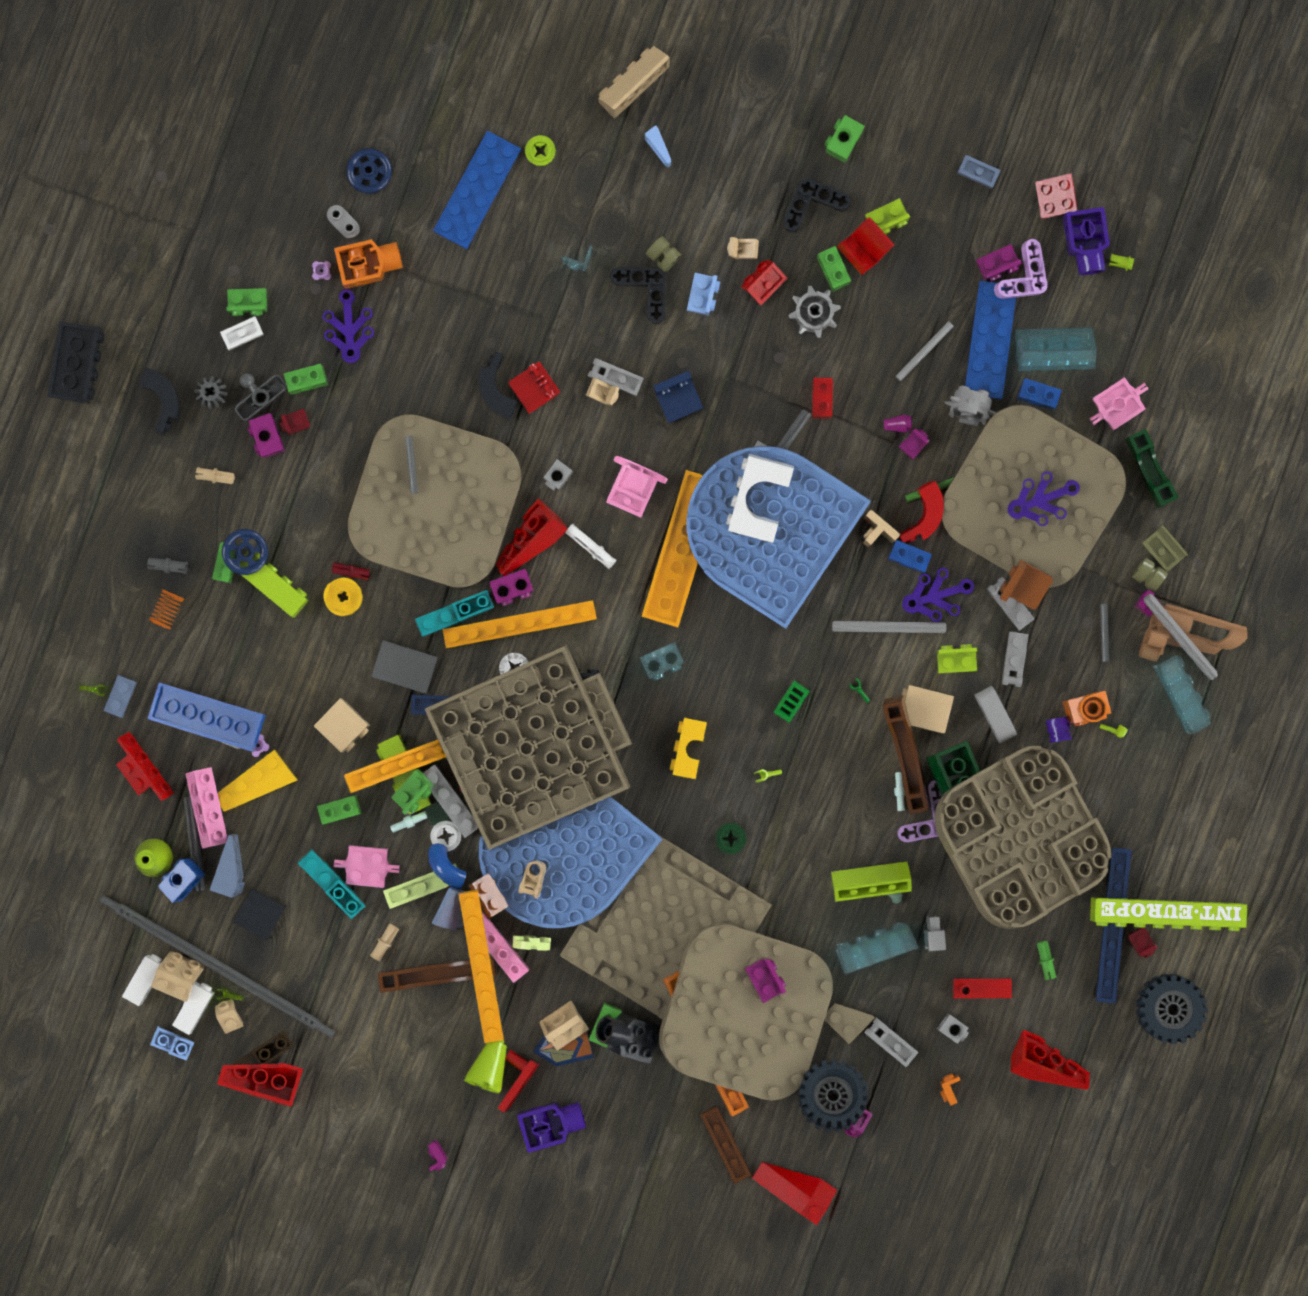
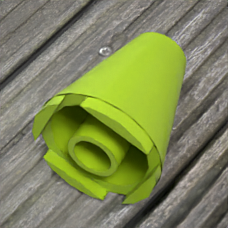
M148 839L138 846L134 860L137 869L142 874L149 877H158L170 869L173 853L172 849L164 841Z
M503 1040L486 1043L466 1074L465 1082L493 1093H500L507 1049Z

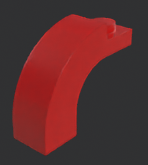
M934 480L916 489L923 503V514L916 524L899 533L900 536L898 538L901 542L911 543L917 539V535L925 540L939 526L943 516L944 502L940 488Z

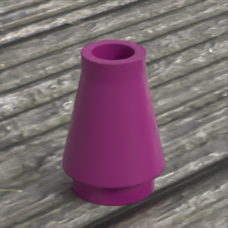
M906 414L884 419L885 431L890 430L904 433L912 431L911 415L906 416Z

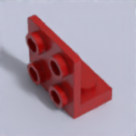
M868 217L837 248L858 272L863 275L892 249L894 243Z

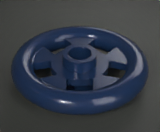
M366 148L357 151L351 156L346 167V175L353 188L359 192L371 194L382 190L389 183L392 167L384 153L376 149ZM368 156L369 161L362 164L360 159ZM377 159H379L383 164L379 168L374 163V161ZM354 168H360V175L354 176ZM366 168H372V172L366 173ZM378 173L383 174V178L380 182L375 180ZM362 180L370 181V185H362Z
M239 529L232 532L225 539L222 546V558L225 565L234 573L250 575L258 572L265 565L268 558V547L264 538L256 531ZM241 537L243 543L236 546L234 541ZM251 538L258 543L255 547L248 543ZM243 548H246L248 550V554L246 556L242 555L241 553ZM235 550L236 559H231L230 551ZM255 552L260 554L258 561L252 560ZM240 561H248V567H240Z

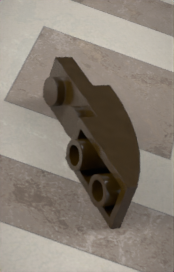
M283 1030L231 1065L268 1064L294 1047V1045Z

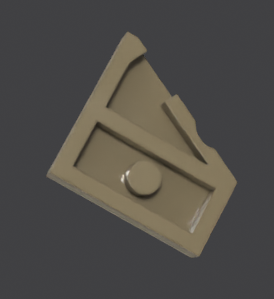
M834 1003L827 1010L824 1020L850 1044L875 1017L871 1014Z

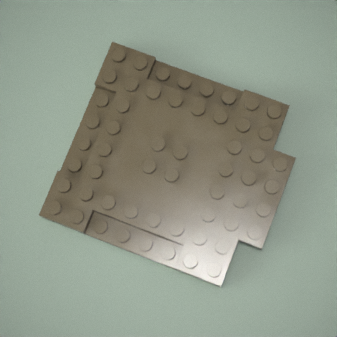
M567 645L425 708L488 850L630 788V784L615 751L632 744L601 673L582 680Z

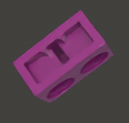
M526 569L489 582L497 604L502 603V606L513 603L512 599L520 597V599L530 597V592L534 591ZM525 580L527 583L526 588L518 590L516 588L517 581ZM502 586L507 587L509 590L508 595L505 597H500L498 594V590Z

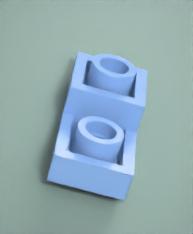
M157 1026L150 1045L187 1061L194 1042Z

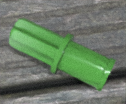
M1040 941L1037 943L1044 979L1050 980V975L1051 979H1054L1057 976L1049 944L1047 941Z

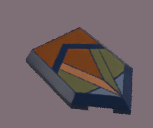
M588 1031L558 1051L543 1035L533 1051L555 1066L594 1058Z

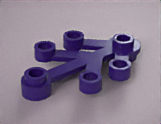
M344 289L340 292L339 299L344 307L345 325L335 318L332 311H325L323 319L325 322L331 323L346 336V344L336 337V333L333 330H327L324 333V337L342 351L341 356L344 361L355 363L360 358L361 347L368 339L373 338L374 330L371 327H365L362 331L363 335L355 343L354 335L367 320L373 317V312L370 308L362 309L361 316L353 324L351 304L355 300V295L351 290ZM345 293L350 294V298L347 300L343 299ZM365 311H370L369 317H364ZM327 314H332L331 320H326ZM371 330L372 334L370 336H366L365 331ZM330 332L334 334L332 339L327 338V334ZM349 350L354 351V355L351 357L347 355Z
M1045 471L1041 474V481L1033 499L1025 502L1029 490L1034 488V481L1027 478L1023 481V488L1018 499L1009 503L1007 508L1008 514L1014 519H1020L1024 516L1036 521L1039 526H1046L1048 524V517L1046 515H1038L1028 510L1036 506L1054 514L1058 519H1064L1067 512L1063 507H1056L1046 502L1066 494L1070 496L1078 494L1080 490L1079 483L1075 480H1068L1064 487L1044 494L1048 483L1053 479L1051 472ZM1044 474H1050L1051 477L1048 481L1043 479ZM1026 481L1032 482L1030 488L1025 487ZM1070 485H1075L1076 489L1075 491L1071 492L1068 490V487ZM1015 506L1021 507V511L1019 513L1014 512L1013 509ZM1058 510L1064 511L1062 517L1057 515ZM1040 517L1046 518L1044 524L1039 523Z
M940 568L936 573L937 577L928 594L920 597L924 586L930 582L929 575L922 574L918 578V584L913 594L904 597L902 607L907 613L918 611L930 617L933 622L941 620V612L938 610L932 611L922 604L930 602L944 609L951 616H957L960 613V607L955 604L951 605L941 600V598L960 592L962 594H969L974 589V583L970 579H963L957 586L938 591L943 580L949 574L947 569ZM941 570L946 573V576L943 578L939 576ZM922 576L927 577V583L921 582ZM964 583L970 585L969 590L963 588ZM910 600H913L915 602L914 607H910L908 605V602ZM952 607L957 608L956 614L951 613ZM933 613L939 614L938 620L933 619Z

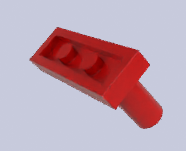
M953 978V998H1012L1011 978Z
M512 1050L507 1053L505 1060L522 1071V1073L498 1106V1109L503 1113L508 1112L540 1065L535 1060L526 1061Z

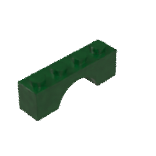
M1144 429L1127 437L1125 441L1156 507L1159 508L1178 499L1179 497L1171 481L1166 477L1158 463L1154 445L1147 430Z

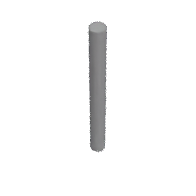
M948 321L896 375V378L902 381L954 326Z

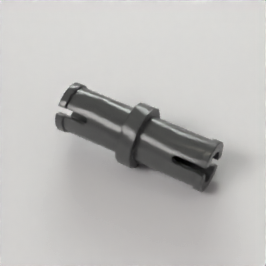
M149 557L147 565H150L147 566L148 569L162 570L165 573L178 572L186 574L188 566H186L188 562L174 561L171 558L158 559Z

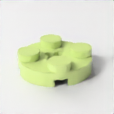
M532 935L513 936L512 947L526 950H550L551 938H536V936Z

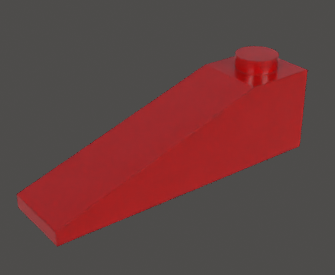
M1026 1030L1021 1032L1011 1056L1010 1072L1030 1080L1084 1090L1089 1089L1090 1073L1072 1059L1067 1060L1059 1054L1060 1051L1057 1048L1052 1049L1045 1044L1046 1040Z
M765 1162L760 1164L752 1176L753 1180L815 1225L818 1224L827 1211L837 1191L836 1188L821 1178L812 1177Z

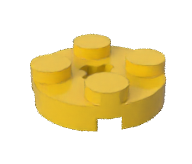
M338 578L330 582L325 588L324 602L333 614L338 616L352 615L362 604V590L355 581L349 578ZM343 591L347 592L348 600L340 602L338 595L342 594Z

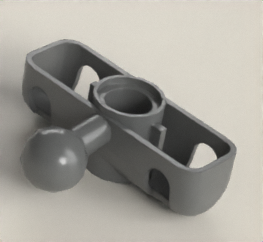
M245 373L240 377L241 386L249 388L252 392L235 407L236 413L242 420H250L251 417L268 407L272 401L287 390L286 383L279 375L272 376L259 388L254 384L255 378L252 374ZM275 378L277 382L271 386L269 382ZM260 394L266 395V400L263 403H258L257 401ZM245 402L247 406L241 410L239 406Z

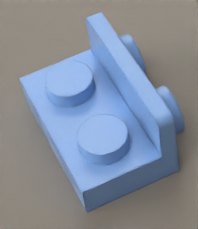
M695 273L687 311L708 316L710 311H714L716 300H713L714 292L718 293L720 285L716 275L708 276Z

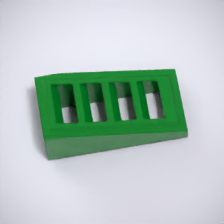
M793 681L773 713L790 723L810 691L796 681ZM794 687L804 693L802 697L792 691ZM791 694L797 699H799L798 703L789 698L788 696ZM787 700L795 706L794 709L784 704V702ZM781 707L791 712L790 715L781 711Z

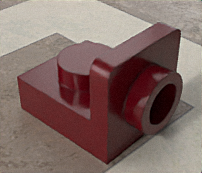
M304 409L288 415H281L282 421H279L283 432L287 431L289 435L311 427Z
M1141 927L1127 935L1134 950L1140 957L1144 956L1147 958L1155 953L1154 950L1158 948L1145 927Z

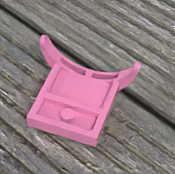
M615 456L614 462L622 465L606 503L641 518L657 481L666 484L667 478L637 463Z

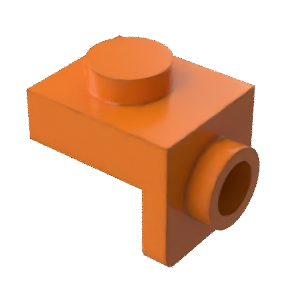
M953 1073L944 1076L943 1081H940L943 1091H940L944 1103L948 1101L950 1106L958 1103L950 1085L960 1081L958 1075H953Z

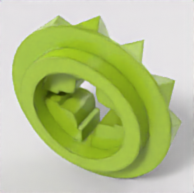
M542 135L531 138L525 147L527 159L536 166H545L552 162L556 152L553 141ZM545 146L544 153L546 157L542 154L536 156V147L541 149Z

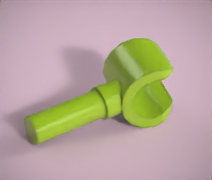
M1104 724L1100 725L1101 729L1110 731L1120 738L1124 737L1128 731L1122 725H1119L1117 729Z
M761 769L756 771L754 774L759 773L761 775V779L756 780V782L765 781L770 776L780 775L782 770L767 772Z

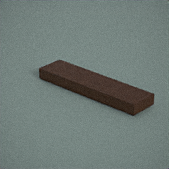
M716 1105L700 1113L733 1183L736 1184L752 1176L718 1106Z

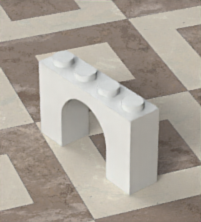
M749 454L748 459L744 458L741 469L744 470L743 477L739 476L736 488L740 489L738 496H733L731 506L734 507L733 514H728L726 525H729L728 531L773 543L778 521L752 513L746 503V494L751 486L762 481L789 487L794 466Z
M154 954L145 956L122 997L137 1006L142 1005L152 988L151 985L156 970L162 963V959ZM195 982L188 1001L184 1002L172 1026L190 1035L215 992L211 991L212 987L205 983L199 984Z

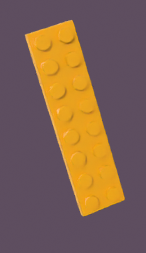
M686 470L642 613L644 618L677 628L680 624L698 564L688 541L686 519L690 498L703 475Z

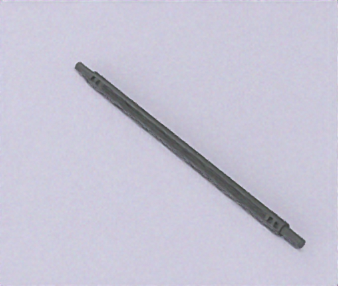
M105 895L102 896L100 902L115 910V913L313 1030L317 1029L331 1038L336 1031L319 1022L320 1020L181 939L122 903L119 904Z

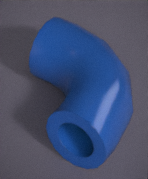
M439 843L431 845L428 850V856L432 870L444 883L459 890L464 884L466 872L455 867L449 861L446 846Z

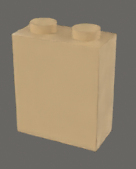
M908 685L907 689L903 688L902 695H904L911 726L945 734L954 696Z

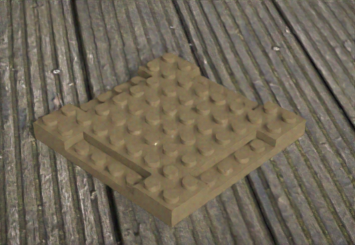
M663 838L610 906L593 919L577 926L560 956L663 1019L666 1008L669 1007L671 996L662 979L679 971L685 948L690 939L698 931L713 924H728L756 932L772 905Z

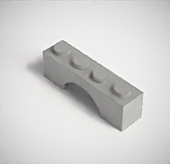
M437 764L426 770L423 774L434 784L430 789L433 796L464 838L468 837L478 829L472 812L457 795Z

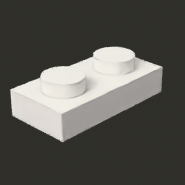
M252 317L220 332L228 350L264 335L256 317Z

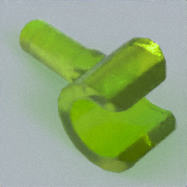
M102 684L97 687L80 685L79 690L96 692L97 695L103 696L105 694H99L98 688L106 686Z
M225 988L217 989L223 992V997L215 996L217 1000L226 998L243 1000V996L228 993Z

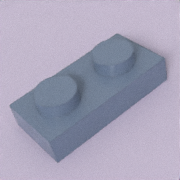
M965 155L957 174L992 189L1000 170Z
M118 675L104 711L123 718L137 682Z

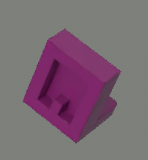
M914 429L898 448L913 460L929 442L927 439L928 435L921 429Z
M1150 590L1144 591L1134 605L1135 608L1148 617L1153 612L1144 603V598L1149 594L1155 595Z
M435 1139L428 1145L429 1155L433 1160L435 1158L437 1162L430 1165V1171L434 1169L436 1171L441 1170L446 1166L445 1162L448 1160L444 1150L437 1139Z

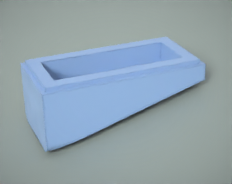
M654 126L645 133L644 139L666 167H670L671 158L658 127Z

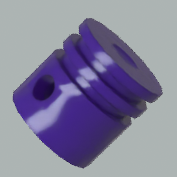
M1068 716L1046 720L1047 732L1050 733L1048 737L1051 738L1049 743L1072 739L1070 737L1071 732H1069L1071 728Z

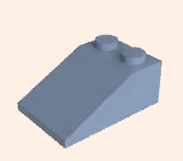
M237 834L228 835L210 891L232 898L239 893L241 894L245 885L242 882L244 876Z
M450 887L432 924L453 931L462 928L464 923L459 893L466 891Z

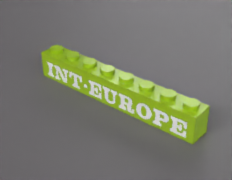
M1091 897L1090 921L1096 922L1097 926H1108V923H1115V926L1127 927V923H1133L1134 927L1143 928L1146 927V924H1153V928H1164L1165 925H1172L1174 929H1183V925L1190 926V929L1202 930V926H1209V930H1221V927H1228L1229 931H1240V928H1246L1247 904Z

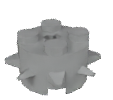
M808 286V292L801 298L797 296L792 297L797 306L795 311L788 316L791 319H796L800 326L798 333L802 334L805 331L814 332L818 338H821L822 330L826 327L836 328L837 325L832 318L834 312L841 309L840 305L832 304V300L829 298L830 290L824 293L815 292L812 286ZM810 309H818V315L815 314L813 316Z
M959 386L954 396L950 397L952 401H945V404L951 406L950 417L953 418L955 415L960 418L959 422L968 425L978 426V422H982L985 425L987 419H990L989 415L996 413L990 410L992 400L988 397L989 393L985 390H978L977 392L970 390L969 387Z

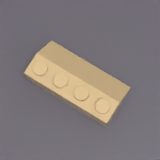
M655 46L651 49L647 48L640 55L642 58L637 62L633 61L627 67L628 71L624 75L619 74L613 80L614 84L609 89L606 87L599 93V103L614 119L670 67V57Z

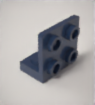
M689 371L653 386L668 423L703 409Z

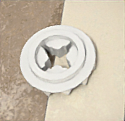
M510 653L501 660L499 672L503 674L511 669L509 661L514 665L521 662L522 664L519 665L521 666L528 663V660L519 653Z
M441 821L432 828L431 842L432 844H443L448 851H451L459 845L461 832L453 822ZM444 828L447 833H454V835L449 837L448 844L445 839H438V837L443 835Z

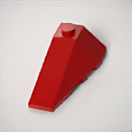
M539 498L523 516L525 520L520 529L516 528L514 531L515 537L511 544L506 545L495 564L503 576H506L553 545L567 530L561 518Z
M286 1063L223 1065L217 1085L286 1107H292L303 1068Z

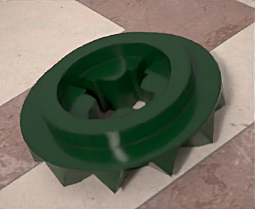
M728 823L718 829L715 838L716 844L724 853L735 854L745 846L746 834L739 825ZM730 830H732L734 837H739V839L733 841L732 847H730L729 841L722 839L729 836Z

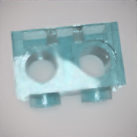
M675 642L640 657L648 678H653L654 681L664 677V672L670 670L673 673L682 669L681 665L684 664ZM669 653H674L677 656V661L674 664H669L666 661V656ZM651 661L659 663L660 668L658 671L652 672L649 670L648 665Z

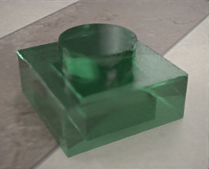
M439 802L425 807L432 825L450 818Z

